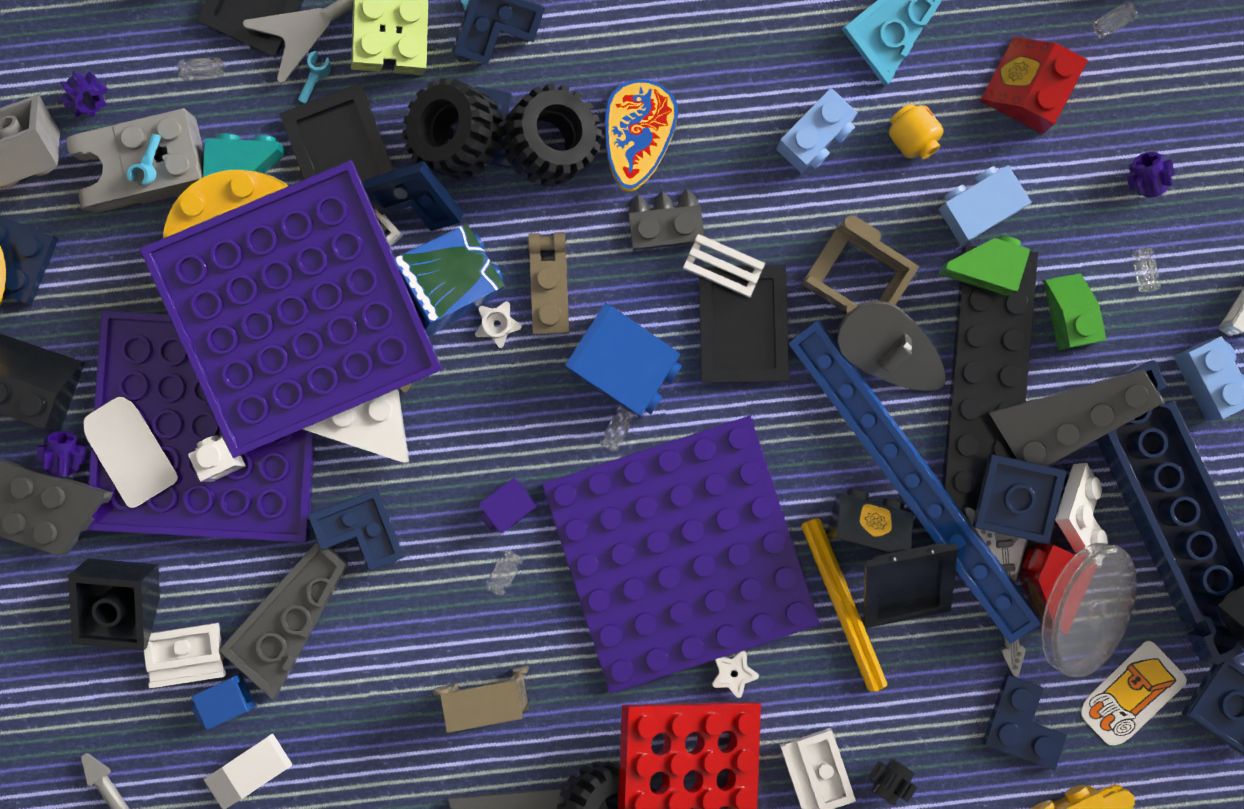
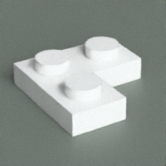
M1087 463L1073 464L1055 520L1076 555L1095 563L1094 567H1099L1102 554L1106 551L1108 545L1105 531L1101 530L1093 516L1097 499H1100L1102 494L1101 483L1094 476Z

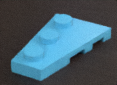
M877 0L841 30L882 84L886 86L894 77L895 71L910 52L916 38L923 27L927 25L942 0Z

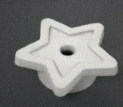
M506 301L493 309L480 306L479 312L482 323L475 332V336L491 337L499 348L504 347L507 335L520 330L522 327L520 323L510 317V303ZM500 321L501 325L499 327H495L494 322Z
M745 650L740 651L733 658L721 657L715 659L719 673L712 682V686L715 688L728 687L737 698H741L746 683L759 678V674L747 666ZM736 670L738 675L732 677L731 671Z

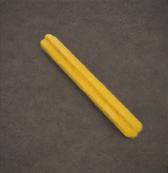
M819 518L808 520L802 524L801 528L866 687L870 692L882 690L887 686V681L822 522Z

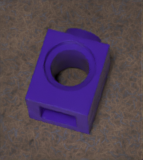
M514 477L479 503L483 509L479 516L491 532L497 528L502 534L535 510L538 505L518 478Z

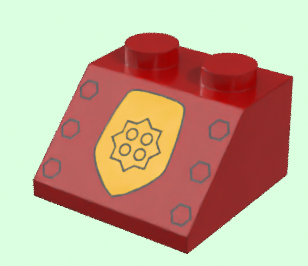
M1013 37L980 101L1044 134L1056 123L1088 59L1054 42Z
M1033 543L1031 548L1027 547L1025 549L1020 565L1022 570L1019 578L1030 604L1043 620L1040 626L1066 634L1095 563L1054 545Z

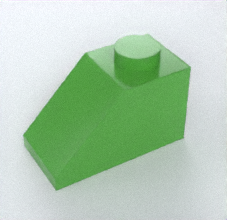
M999 236V239L993 238L940 267L939 275L1010 296L1018 292L1030 249L1020 246L1021 241L1009 236Z
M1081 273L1044 280L1058 351L1106 341L1099 303Z

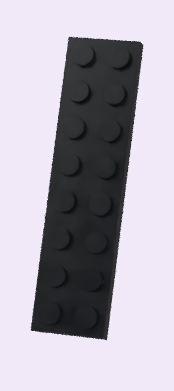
M965 245L962 254L978 246ZM1030 251L1018 292L1010 296L960 281L942 485L964 515L965 507H970L976 512L989 453L1017 459L989 413L990 411L1026 402L1038 252Z

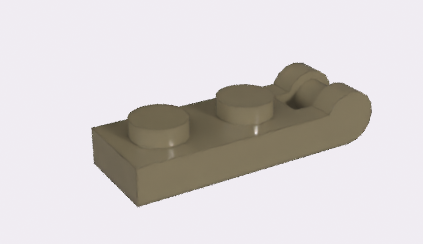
M554 232V236L541 237L540 233H529L533 335L570 334L565 232ZM555 250V261H541V251Z

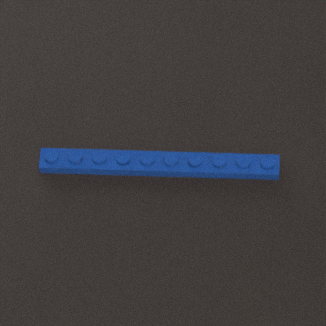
M816 321L791 340L788 344L935 543H943L944 545L956 543L958 548L957 573L1010 644L1041 625L1043 622L1042 618L853 364L843 356L839 345L821 321Z

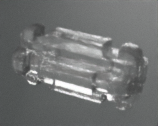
M1125 2L1124 5L1116 7L1101 18H1097L1092 23V29L1098 38H1105L1106 35L1112 34L1126 26L1129 22H1133L1138 17V11L1132 2Z
M210 57L190 59L189 62H185V59H183L178 64L180 78L184 81H188L190 77L193 80L214 79L215 75L218 78H223L225 73L223 60L219 57H215L213 61L210 60Z
M1142 248L1132 252V258H1136V262L1133 263L1136 281L1141 283V287L1138 288L1140 293L1156 291L1161 286L1160 283H1156V278H1159L1156 260L1151 258V254L1154 253L1152 248Z
M623 407L617 408V416H613L604 433L606 435L605 439L600 441L603 447L613 452L619 449L617 447L618 443H622L631 426L629 424L630 420L635 418L633 412Z
M509 550L503 552L505 558L503 560L499 559L490 575L493 578L492 581H487L485 586L488 590L500 596L506 593L503 590L505 585L507 587L510 586L519 570L516 568L517 564L523 563V559L519 555Z

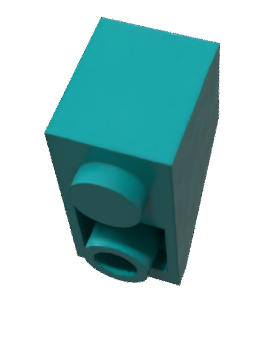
M228 133L217 134V139L205 138L203 177L226 170H247L265 174L285 156V148L278 141H275V137L267 135H255L253 140H239L238 135Z

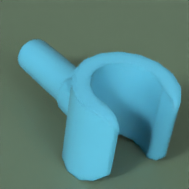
M317 51L311 52L307 58L310 73L298 98L303 103L307 102L318 80L327 77L331 71L328 57L323 66H314L318 60Z
M152 133L141 162L131 165L127 170L129 181H136L139 169L144 171L142 185H149L155 181L156 170L152 164L161 136Z

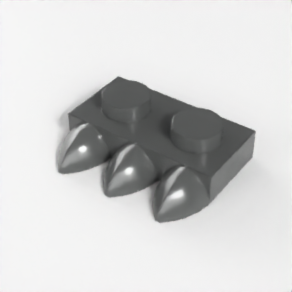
M685 189L681 194L678 207L676 208L671 198L663 191L657 196L653 210H650L645 199L639 194L631 202L629 222L633 251L694 244L698 234L704 236L701 205H699L696 196L689 189Z

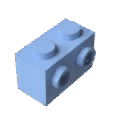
M830 88L780 139L776 150L801 174L810 165L816 169L830 154L827 148L835 140L841 143L855 129L852 122L858 112L837 92Z
M1009 165L999 171L993 166L975 177L978 182L976 185L967 190L964 185H961L944 196L947 202L938 210L960 246L1032 203Z
M1222 336L1203 341L1173 356L1206 421L1224 419L1244 409V375L1241 374L1235 363L1236 354L1234 349L1228 342L1224 341Z

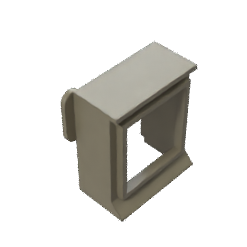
M850 215L837 225L800 286L816 293L846 314L856 308L858 304L822 283L848 241L896 271L878 301L896 305L920 266L880 242L881 233L858 217Z
M529 666L514 668L512 671L513 676L506 682L459 690L458 682L435 688L433 695H440L447 733L523 719L522 712L530 711L523 676L524 673L528 672Z

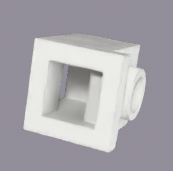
M218 435L198 442L196 444L197 448H195L196 451L188 454L200 482H213L245 467L241 455L235 458L232 457L223 436L218 437Z

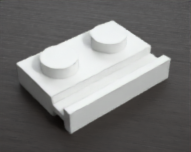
M219 623L151 633L148 646L144 650L146 670L149 672L150 683H148L149 688L226 676V670L223 667L224 656L219 651L222 647Z
M831 728L795 739V741L786 744H780L801 809H835L856 802Z

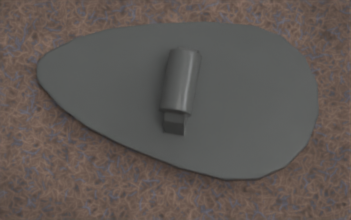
M871 301L858 305L845 316L839 325L837 340L841 353L851 364L866 373L889 383L920 391H936L945 385V371L938 352L918 325L899 307L888 302Z

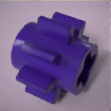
M72 71V76L66 82H60L67 94H63L59 98L65 107L71 106L70 110L75 117H79L81 113L90 114L92 117H95V112L101 106H107L101 94L106 93L108 89L103 82H97V77L92 71H89L86 76Z
M1145 152L1138 155L1133 160V164L1128 165L1130 173L1126 174L1129 189L1137 188L1139 196L1157 197L1165 193L1168 186L1173 185L1171 177L1175 175L1172 160L1164 161L1162 154Z
M51 433L44 439V445H37V462L43 463L42 469L46 470L49 475L67 477L74 474L75 470H79V464L85 463L86 447L80 446V440L72 433Z

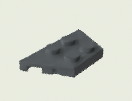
M0 458V537L58 556L66 555L78 542L79 535L86 531L95 520L92 516L102 503L110 501L113 492L68 478L55 477L47 472Z

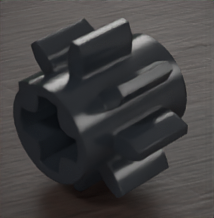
M893 758L890 759L887 765L878 761L869 775L871 779L876 781L871 790L893 805H896L901 798L909 803L918 788L911 782L915 773Z

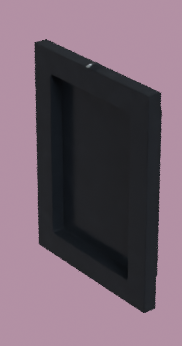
M206 0L196 21L216 30L219 34H224L248 45L251 49H257L276 58L284 40L278 36L246 29L243 21L298 12L304 0Z
M361 83L279 113L304 180L350 160L354 162L362 183H364L365 179L394 171Z
M786 265L764 266L750 298L699 276L701 383L742 382L747 384L748 382L789 381ZM736 266L750 273L754 271L749 266ZM702 267L747 287L749 282L718 267Z
M938 543L879 555L865 561L864 627L870 628L951 611L958 553L956 543L947 545Z

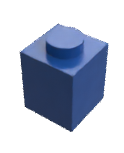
M242 673L192 696L194 716L200 724L204 723L206 730L256 707Z

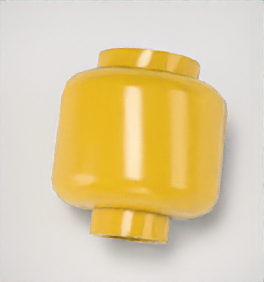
M909 104L900 109L891 118L890 123L892 125L889 129V136L904 157L916 158L920 156L922 159H926L940 148L938 141L943 135V127L927 106L919 105L915 107L914 104Z

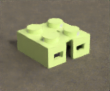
M353 0L351 69L381 72L383 59L396 60L394 73L424 75L427 63L428 0ZM380 25L385 26L380 32ZM396 27H402L401 33H397Z

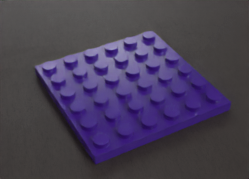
M352 160L139 248L233 458L443 370Z
M102 311L94 411L117 397H124L131 401L150 428L176 471L178 478L173 485L134 508L128 507L91 447L88 485L111 491L113 495L110 501L102 503L92 516L95 520L87 530L308 542L310 524L307 516L310 515L316 434L303 429L242 454L241 457L245 467L213 482H200L188 454L196 451L195 448H197L196 444L211 436L218 435V437H221L223 435L169 314Z
M751 415L542 483L610 694L820 625Z

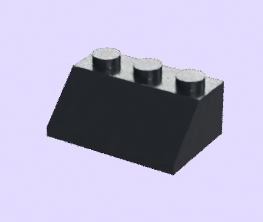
M0 333V414L43 429L61 431L85 362Z

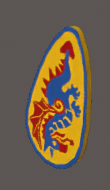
M632 80L621 84L611 93L607 102L605 138L608 163L619 187L627 192L638 189L656 171L673 137L678 119V105L672 93L661 84L650 80Z

